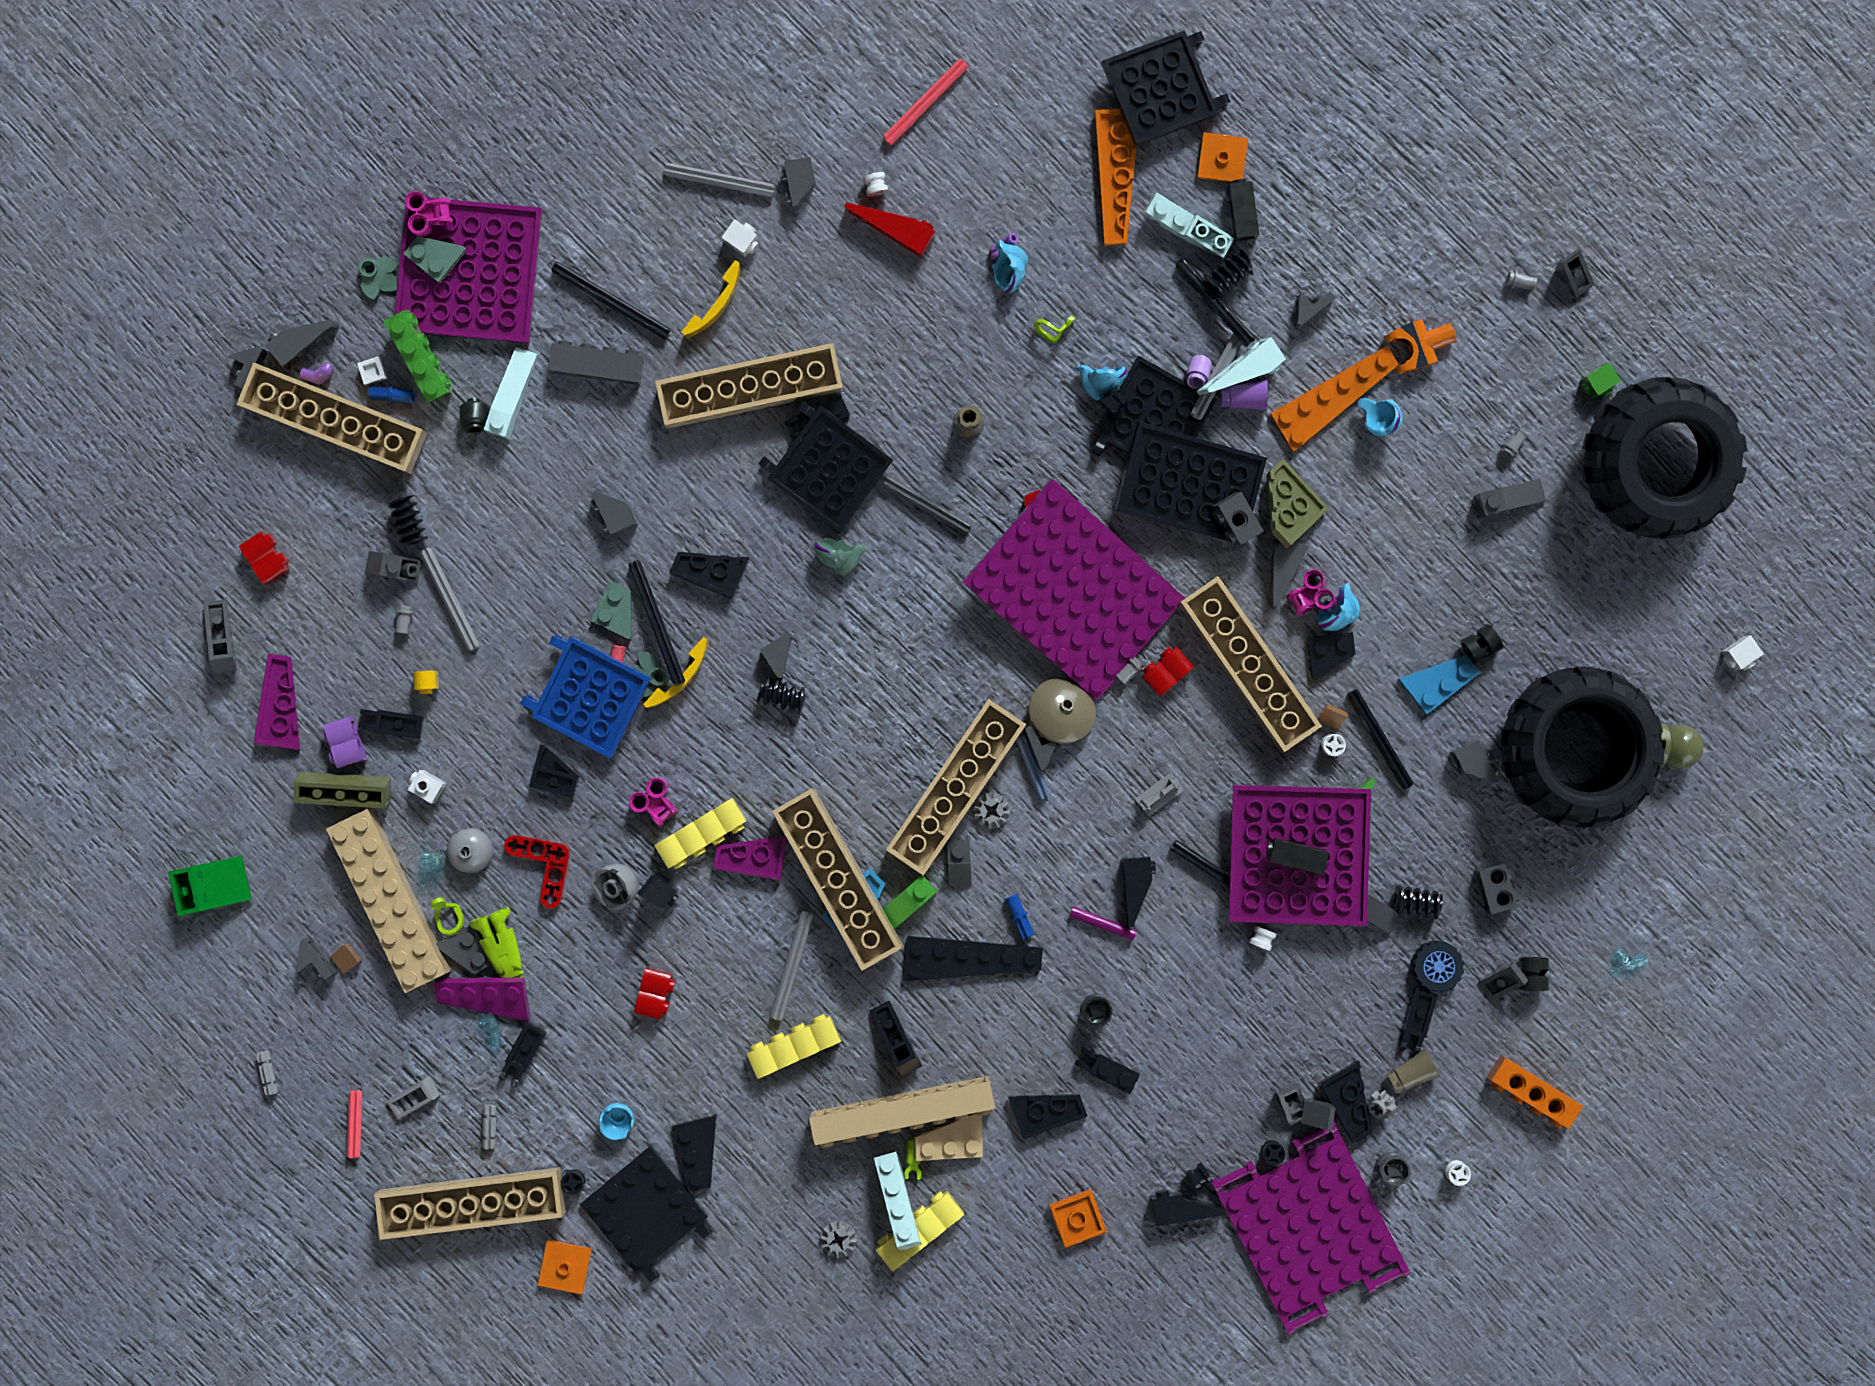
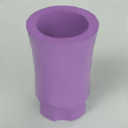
M1267 380L1237 383L1221 389V407L1230 406V408L1255 409L1267 412Z

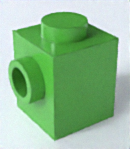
M1609 362L1581 379L1583 383L1582 389L1588 396L1591 395L1592 399L1600 396L1601 399L1613 392L1611 387L1621 382Z

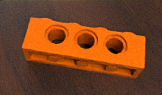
M1500 1055L1487 1076L1492 1081L1490 1086L1500 1092H1503L1505 1089L1512 1093L1511 1099L1521 1105L1523 1102L1531 1105L1530 1111L1540 1117L1544 1113L1550 1117L1548 1122L1559 1129L1562 1126L1570 1129L1583 1108V1105L1502 1055ZM1518 1076V1085L1511 1087L1509 1084L1510 1079ZM1537 1088L1538 1096L1535 1099H1530V1090ZM1556 1100L1557 1108L1554 1111H1549V1103Z

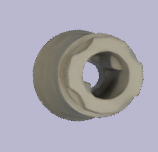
M964 406L954 416V429L964 438L976 437L984 428V417L975 406ZM971 416L973 422L966 423L965 418Z
M1426 1049L1405 1063L1395 1067V1070L1387 1073L1397 1093L1440 1077Z

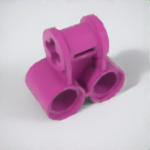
M412 191L406 196L405 204L413 213L408 220V227L415 236L426 238L431 234L432 226L453 223L449 213L450 199L439 198L428 201L419 191ZM416 199H422V205L419 208H413V202ZM424 221L425 227L420 231H416V224Z
M1316 569L1305 573L1303 579L1305 586L1290 592L1286 596L1287 600L1291 601L1296 610V617L1303 616L1316 607L1322 612L1329 613L1337 606L1335 595L1330 590L1325 589L1327 583L1325 577ZM1315 576L1321 578L1317 586L1309 584L1311 578ZM1330 596V604L1326 606L1320 605L1322 597Z
M658 777L649 780L646 786L647 793L636 792L632 794L629 798V806L634 812H645L647 810L652 819L662 827L664 825L663 822L679 812L665 797L669 790L668 782L664 778ZM656 781L661 782L663 785V791L660 794H656L652 790V785ZM637 796H643L646 800V804L642 809L635 805L634 801Z

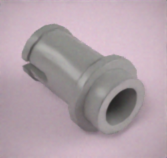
M1518 271L1509 272L1506 279V285H1509L1512 289L1518 287L1534 291L1537 283L1536 277L1518 274Z
M1516 427L1509 440L1502 444L1503 448L1501 451L1508 457L1513 458L1514 455L1519 453L1517 450L1528 437V433Z
M398 605V610L395 609V612H397L395 632L410 633L411 614L414 612L411 611V606Z
M1136 657L1130 658V662L1116 674L1125 685L1139 671H1143L1144 665Z

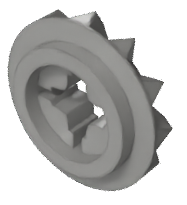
M997 793L983 794L974 805L976 821L988 829L1002 826L1010 814L1007 800ZM998 802L996 812L1000 817L990 815V817L985 819L988 811L984 804L992 807Z
M831 1222L821 1233V1246L828 1255L835 1258L846 1257L856 1246V1232L846 1222ZM834 1231L839 1237H845L842 1240L843 1248L838 1243L830 1244L835 1239Z

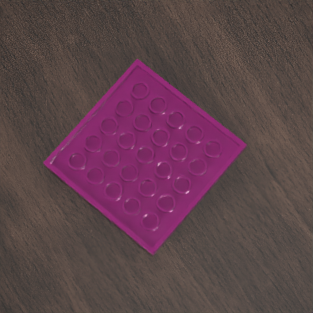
M426 197L428 201H431L433 199H439ZM416 199L413 202V208H419L422 205V199ZM450 199L449 213L453 223L432 226V232L426 238L464 246L467 251L443 281L439 283L403 254L417 237L408 227V220L413 213L405 204L395 314L404 310L412 312L418 321V328L424 334L530 344L542 208ZM418 222L415 226L416 231L422 230L425 227V222Z
M1233 785L1229 922L1367 926L1371 789ZM1273 838H1279L1327 850L1329 857L1324 875L1270 862L1268 860L1269 856L1266 855L1268 842H1273Z

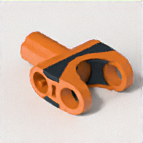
M1423 319L1406 324L1383 337L1385 343L1391 341L1402 342L1409 348V359L1404 364L1395 368L1397 374L1416 371L1437 363L1438 360L1434 350L1457 341L1454 328L1450 323L1427 331Z

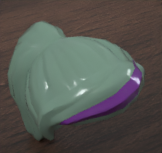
M824 538L822 541L814 543L813 550L816 552L819 561L832 568L836 575H845L854 570L862 553L867 548L861 544L851 547L844 544V539L833 540Z

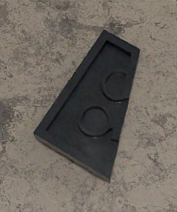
M678 552L669 574L732 600L750 557L739 558L727 555L714 556L702 553Z
M717 1114L672 1126L688 1193L711 1187Z

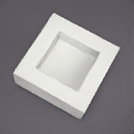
M379 356L357 363L365 386L387 379Z

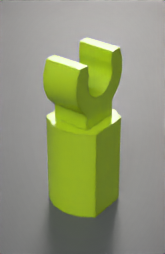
M907 1139L906 1163L909 1166L905 1169L904 1176L905 1179H908L909 1172L914 1170L917 1172V1180H920L922 1172L918 1164H921V1161L914 1160V1139Z

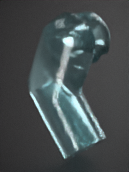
M1623 950L1614 953L1615 963L1627 970H1633L1649 963L1645 953L1634 957L1626 955Z
M489 1013L487 1015L482 1014L480 1016V1025L482 1027L488 1026L490 1045H501L500 1027L495 1016Z

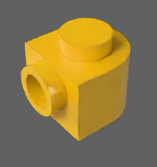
M438 671L413 672L414 690H418L419 694H433L432 689H439Z

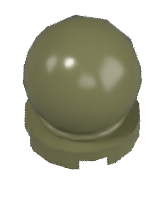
M1661 722L1663 728L1661 740L1662 748H1665L1663 765H1660V768L1665 764L1678 770L1691 768L1703 755L1704 742L1702 737L1694 728L1684 724L1673 725L1668 728L1667 724Z

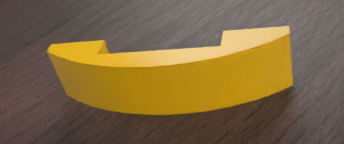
M735 260L722 277L727 287L703 319L694 314L681 333L685 338L693 337L707 329L726 310L739 283L741 266L738 261Z
M703 637L688 653L695 660L683 673L685 683L678 686L673 684L666 693L661 688H657L643 704L646 708H651L670 700L690 683L706 656L709 643L707 638Z

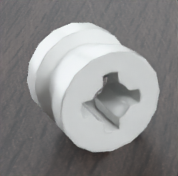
M876 172L863 177V182L867 185L866 194L868 197L882 195L889 191L888 186L884 183V172Z
M1328 734L1321 741V749L1328 756H1339L1345 751L1346 742L1341 735Z
M1255 926V935L1250 939L1249 943L1271 951L1272 939H1275L1277 934Z
M1454 1160L1447 1164L1445 1175L1454 1185L1462 1186L1469 1182L1471 1171L1463 1162Z

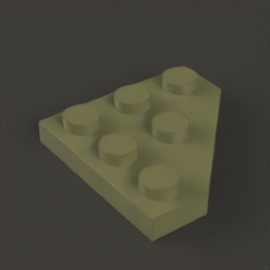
M1282 459L1266 474L1271 533L1287 549L1329 507L1295 470Z

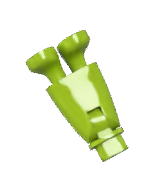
M505 907L491 913L489 917L484 915L470 921V927L481 933L483 939L479 940L498 975L501 978H523L522 974L524 971L521 970L522 962L513 927L507 929L505 924L506 919L511 914L510 908ZM490 921L492 922L497 932L495 934L492 933Z

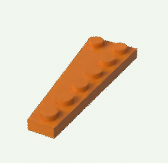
M1119 108L1095 110L1104 246L1127 245L1136 146L1133 143Z
M1388 345L1270 413L1291 452L1297 450L1399 365Z

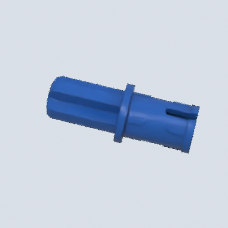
M371 386L368 390V398L370 400L389 401L390 404L394 402L413 404L415 391L413 389H396L394 386L390 388Z
M1017 893L1005 898V901L1013 917L1011 920L1015 921L1021 938L1027 939L1033 936L1034 932L1027 918L1028 912L1024 911Z

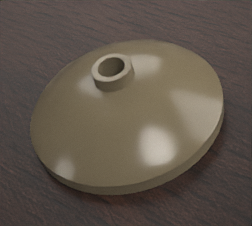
M1054 678L1045 681L1034 691L1029 703V714L1032 724L1043 737L1055 743L1069 744L1081 740L1089 733L1095 722L1096 708L1091 695L1075 681L1067 678ZM1063 703L1069 704L1070 708H1065Z

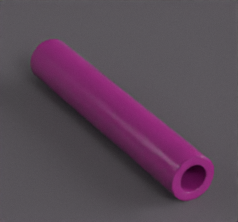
M1075 906L1072 907L1069 917L1132 941L1137 932L1135 929Z

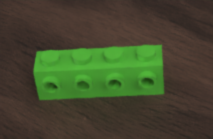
M404 310L384 320L383 322L427 403L453 391L450 387V379L446 374H443L440 368L441 364L438 357L432 353L428 346L429 341L418 328V321L412 312L410 313L409 310Z

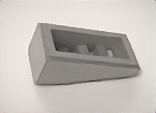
M427 1076L386 1102L397 1120H400L436 1099L440 1093L431 1078ZM414 1090H416L417 1094H418L419 1097L421 1098V1100H422L421 1102L419 1101L418 1097H417L416 1094L414 1093ZM405 1095H408L409 1099L411 1100L414 1106H411L410 1102L408 1101ZM397 1100H401L406 1111H403Z

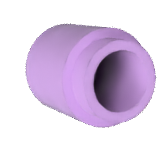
M1196 355L1190 359L1186 373L1188 386L1193 389H1200L1208 382L1212 368V362L1204 355Z

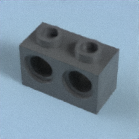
M1500 862L1475 869L1486 913L1492 915L1518 908L1517 901H1519L1517 890L1512 888L1510 880L1513 879L1510 867H1506V863ZM1494 871H1498L1500 874V879L1496 883H1493L1490 879L1491 873ZM1500 893H1504L1506 896V901L1502 905H1499L1496 900Z

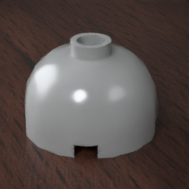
M468 828L462 829L452 836L446 851L448 860L454 868L460 872L474 873L481 871L490 863L494 850L492 841L483 831Z
M618 863L609 864L594 874L595 882L592 883L595 896L604 906L608 904L613 907L612 910H622L635 899L639 889L638 880L634 872L626 865Z

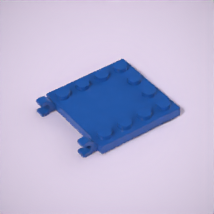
M557 634L556 636L553 635L549 644L563 650L539 701L533 696L527 695L523 696L520 704L534 711L531 716L532 718L611 759L614 757L652 677L573 636H570L567 641Z

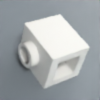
M735 219L721 237L724 243L744 257L748 253L752 254L759 244L757 242V234H755L756 229L748 223L742 225Z
M1751 635L1743 636L1722 651L1725 656L1723 658L1724 662L1729 668L1734 670L1743 669L1744 671L1753 667L1756 664L1754 660L1764 654Z
M419 770L418 773L414 772L409 779L410 787L408 790L432 804L437 802L447 783L425 770Z

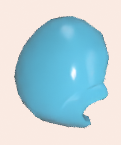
M620 1103L606 1106L599 1117L600 1132L605 1138L613 1141L624 1139L634 1124L632 1110L627 1105Z

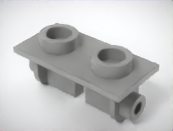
M1170 772L1136 797L1135 800L1149 817L1184 791V788L1179 780Z

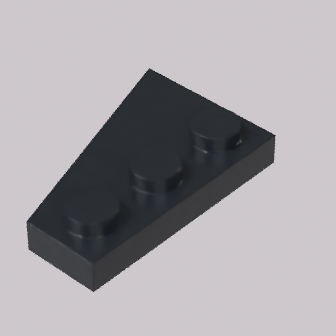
M1358 1060L1318 1082L1329 1103L1335 1107V1114L1352 1143L1373 1132L1369 1109L1365 1099L1364 1083L1361 1078L1360 1062Z
M1080 1094L1008 1096L1023 1140L1088 1117Z

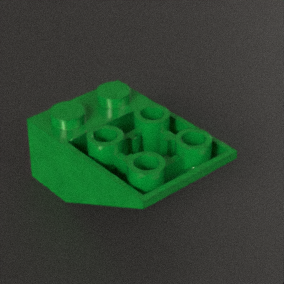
M242 855L168 872L178 916L252 900Z

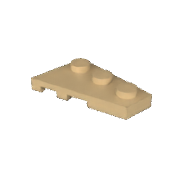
M972 1113L969 1115V1118L954 1120L952 1123L914 1136V1160L916 1161L983 1157L982 1115L978 1116V1113Z

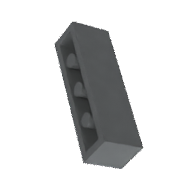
M559 340L558 344H551L548 370L553 374L641 385L644 358L642 355H639L638 351L625 350V353L616 352L617 349L612 347H603V350L594 349V345L581 344L580 347L572 346L571 342Z

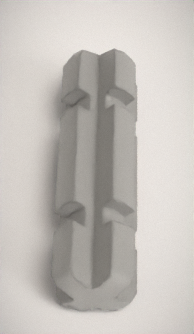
M261 1051L256 1053L257 1063L260 1062L258 1067L262 1084L265 1083L263 1087L264 1094L266 1096L278 1093L277 1083L274 1084L276 1078L272 1062L269 1063L271 1059L270 1052Z
M493 1104L483 1106V1115L485 1117L483 1118L482 1136L484 1139L482 1140V1148L486 1150L494 1149L496 1139H494L496 1136V1117H494L496 1105Z

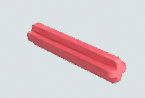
M359 1090L349 1092L348 1158H358L360 1156L362 1091Z

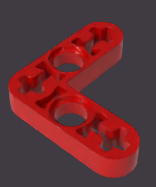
M520 835L508 837L504 843L505 851L508 854L547 862L540 901L546 908L557 907L563 897L570 860L569 847L563 843ZM517 839L518 844L526 845V840L529 841L526 848L527 854H523L525 849L518 848L514 852L513 847L509 846L510 842H514ZM534 843H540L543 846V853L540 856L534 855L531 851ZM548 845H551L550 850L554 851L561 847L565 856L558 860L557 855L549 854V858H546ZM553 869L561 872L562 877L559 882H553L549 878V874ZM547 884L560 886L559 890L554 889L553 895L557 897V901H553L552 904H549V900L545 899V896L551 893V888H547Z

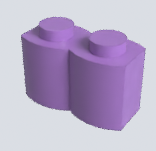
M347 717L324 725L325 731H322L325 743L331 747L329 758L333 766L336 765L337 768L342 769L367 760L354 717Z

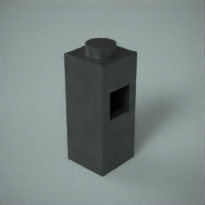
M1237 179L1232 181L1233 184H1230L1227 188L1233 235L1235 238L1234 242L1255 240L1260 234L1252 181L1246 182V179Z
M1273 838V842H1268L1266 855L1269 856L1268 860L1272 863L1321 875L1325 873L1329 857L1327 850L1279 838Z

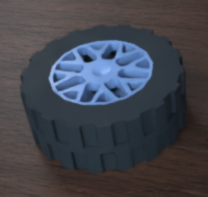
M1430 941L1429 943L1422 944L1423 946L1418 948L1412 957L1411 967L1413 969L1412 974L1416 978L1415 980L1421 986L1431 991L1441 992L1454 988L1458 981L1460 982L1462 979V974H1464L1462 955L1451 944L1443 941Z

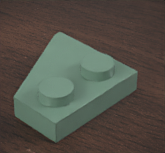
M417 236L403 254L437 282L441 283L466 253L467 249L464 246Z
M610 580L591 621L631 640L632 590Z

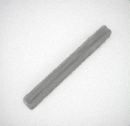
M666 163L664 168V174L669 177L772 197L775 190L774 185L770 183Z
M1241 320V322H1242V323L1248 328V330H1249V329H1250V324L1247 323V322H1245V321H1242V320ZM1234 333L1208 382L1232 363L1242 342ZM1216 391L1200 395L1191 412L1193 418L1197 420L1203 418Z
M423 549L420 552V556L467 650L473 651L477 649L479 643L432 549Z
M802 911L771 1013V1018L781 1021L786 1010L813 918V914L808 911Z

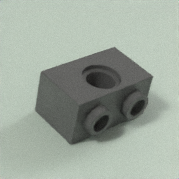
M1235 492L1212 506L1215 510L1213 512L1214 517L1219 524H1223L1226 530L1224 532L1225 536L1231 544L1242 545L1263 532L1242 492ZM1234 514L1240 517V523L1237 526L1232 522Z

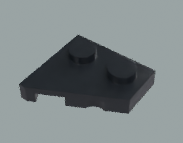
M1353 632L1307 638L1312 681L1318 680L1356 655Z
M540 744L529 787L574 798L580 776L548 747Z

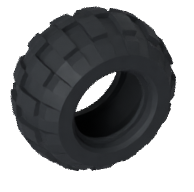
M1650 378L1636 384H1631L1618 391L1615 397L1607 404H1603L1594 416L1593 420L1595 421L1589 433L1585 435L1582 448L1585 450L1584 465H1582L1584 483L1588 485L1591 500L1597 509L1603 512L1617 527L1635 535L1648 538H1679L1690 532H1697L1711 524L1713 518L1720 512H1725L1735 500L1733 493L1737 484L1743 483L1747 469L1742 467L1743 453L1748 452L1746 438L1739 431L1737 425L1739 420L1728 404H1724L1719 396L1708 387L1682 378ZM1667 423H1683L1688 426L1696 440L1698 449L1696 470L1689 483L1679 493L1672 497L1662 496L1647 487L1639 474V449L1647 435L1657 427Z
M1586 666L1556 670L1538 678L1527 686V689L1520 697L1515 699L1507 713L1508 717L1500 737L1503 771L1514 788L1515 794L1524 805L1530 807L1540 817L1548 821L1570 827H1599L1607 825L1621 817H1626L1636 810L1642 800L1650 795L1658 781L1656 778L1660 765H1663L1665 748H1662L1661 733H1663L1659 716L1655 715L1647 696L1639 688L1634 687L1628 682L1625 677L1617 673ZM1568 711H1580L1596 718L1605 728L1610 742L1609 757L1602 771L1594 778L1582 783H1567L1557 779L1549 768L1545 757L1544 744L1547 730L1557 715Z

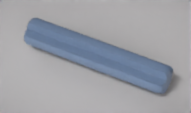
M1020 736L1016 739L1037 797L1039 800L1048 798L1050 794L1028 736Z

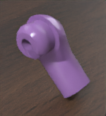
M1010 233L1001 240L1005 244L1014 245L1018 242V236L1015 233ZM997 243L989 249L991 259L997 261L999 256L998 251L995 249Z
M329 363L322 364L315 371L302 368L299 377L315 384H322L331 378L334 368Z

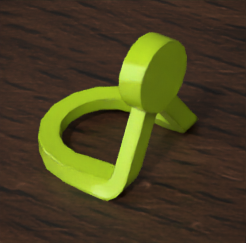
M1071 315L1060 329H1057L1044 319H1037L1034 323V328L1043 338L1051 343H1056L1064 331L1071 327L1076 317ZM1040 324L1048 326L1058 335L1056 337L1051 336L1041 328Z
M443 897L431 901V907L435 910L434 920L439 931L448 936L457 934L464 925L461 907L456 903H446ZM441 908H452L458 916V924L455 928L445 930L442 927L439 917Z

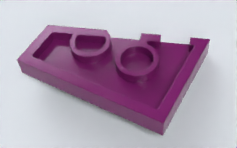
M784 835L719 845L716 848L713 869L781 880L788 839Z

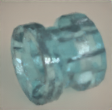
M440 849L435 850L433 853L428 851L421 852V867L424 874L430 873L433 870L443 872L444 861Z

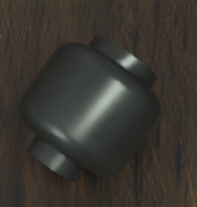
M470 398L459 408L460 426L469 433H481L484 431L489 415V407L478 398Z

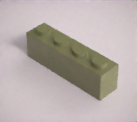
M299 772L294 781V803L386 809L391 799V777Z

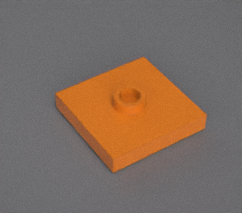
M1204 132L1197 179L1227 183L1243 179L1248 138Z
M1091 1188L1049 1204L1064 1248L1107 1233Z
M548 1239L538 1286L583 1294L592 1248Z

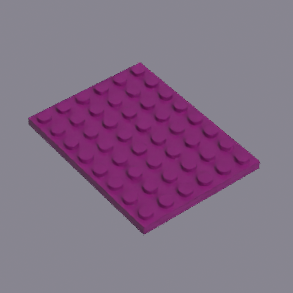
M1052 478L962 581L964 585L1095 700L1102 696L1117 678L1116 674L1130 662V658L1133 659L1177 609L1180 605L1179 602L1185 599L1181 593Z

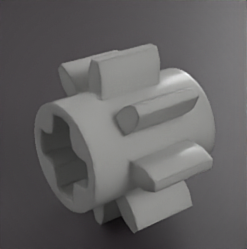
M1376 1090L1370 1096L1371 1099L1367 1101L1369 1111L1378 1119H1381L1383 1116L1388 1119L1397 1108L1395 1099L1385 1090L1381 1094Z

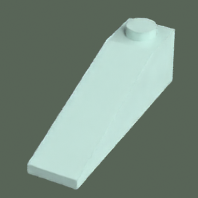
M1272 337L1261 339L1201 387L1197 393L1202 395L1266 373L1271 375L1281 368L1280 364L1286 359Z
M515 348L491 406L484 427L486 432L510 440L538 354Z

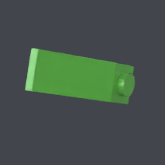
M922 874L883 908L893 928L895 929L937 892V889Z

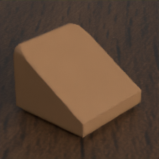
M1327 704L1324 705L1318 720L1338 729L1348 714Z
M349 942L345 943L330 956L343 974L362 961Z

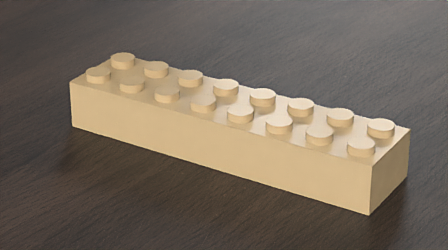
M833 343L655 381L663 421L667 429L844 391Z
M254 362L236 404L408 474L412 473L428 434L423 429Z
M1219 576L1179 602L1184 613L1280 752L1287 751L1322 727Z
M988 699L886 850L924 876L1026 724Z
M811 788L773 810L775 818L861 971L904 947L816 790Z
M366 809L326 828L404 993L450 972L449 965L442 951L436 945L437 940L374 809Z
M989 1076L812 1111L809 1120L814 1145L820 1144V1147L823 1148L834 1145V1141L843 1140V1143L856 1141L858 1136L865 1135V1138H873L879 1136V1132L888 1131V1134L901 1132V1128L910 1126V1129H918L924 1127L923 1123L933 1122V1125L945 1123L947 1118L955 1117V1120L969 1118L968 1114L978 1113V1116L991 1113V1109H995Z
M561 1167L380 1189L374 1194L379 1239L561 1218L566 1213L564 1193L561 1187Z

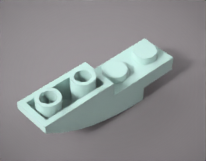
M1157 192L1154 193L1144 211V214L1159 222L1161 227L1220 258L1225 257L1235 239L1200 216L1192 215Z

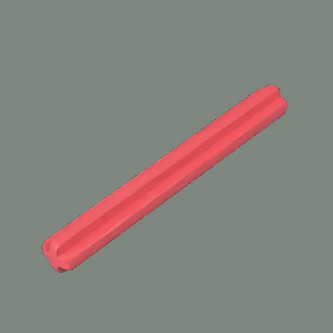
M958 59L884 134V140L889 145H893L967 70L968 65L962 59Z

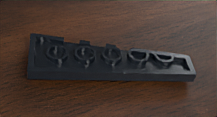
M908 935L904 981L1040 971L1043 947Z

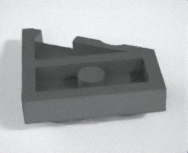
M470 925L460 930L457 934L436 943L439 950L473 974L492 965L479 940L483 939L479 931L472 929Z

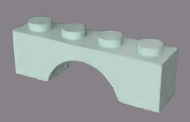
M893 1152L874 1158L897 1248L902 1251L922 1245L898 1154Z

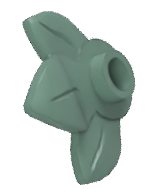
M381 257L377 260L365 258L359 263L358 272L362 277L361 288L366 296L375 300L380 290L385 292L397 290L398 282L392 273L398 267L396 261L390 257ZM373 266V272L367 273V267Z
M639 652L638 660L640 665H635L633 668L652 677L643 697H648L657 688L666 686L670 680V675L665 667L660 666L659 660L655 655L649 652ZM660 672L663 678L661 681H656L655 674Z

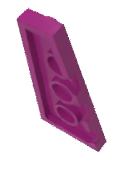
M268 654L254 743L300 750L292 657Z
M439 978L434 981L437 1003L529 1021L531 1017L525 978Z

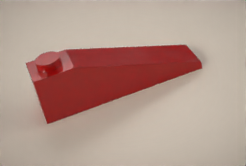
M848 202L844 205L846 212L919 258H922L935 237L934 226L925 220L920 222L914 218Z

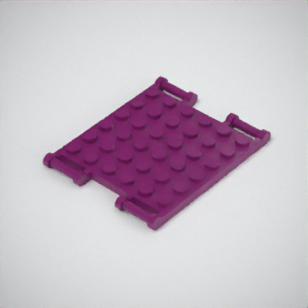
M1334 1121L1332 1131L1318 1128L1301 1138L1296 1137L1292 1139L1299 1154L1294 1158L1260 1175L1252 1160L1245 1163L1246 1166L1220 1179L1215 1178L1212 1182L1289 1335L1295 1333L1294 1330L1322 1316L1323 1318L1329 1316L1330 1314L1322 1299L1362 1279L1368 1292L1372 1294L1376 1292L1377 1288L1402 1275L1405 1277L1411 1274ZM1329 1133L1332 1134L1333 1138L1305 1151L1303 1146ZM1251 1174L1252 1179L1224 1193L1222 1187ZM1397 1262L1399 1267L1372 1281L1370 1280L1368 1275ZM1316 1303L1317 1309L1291 1322L1289 1321L1287 1316Z

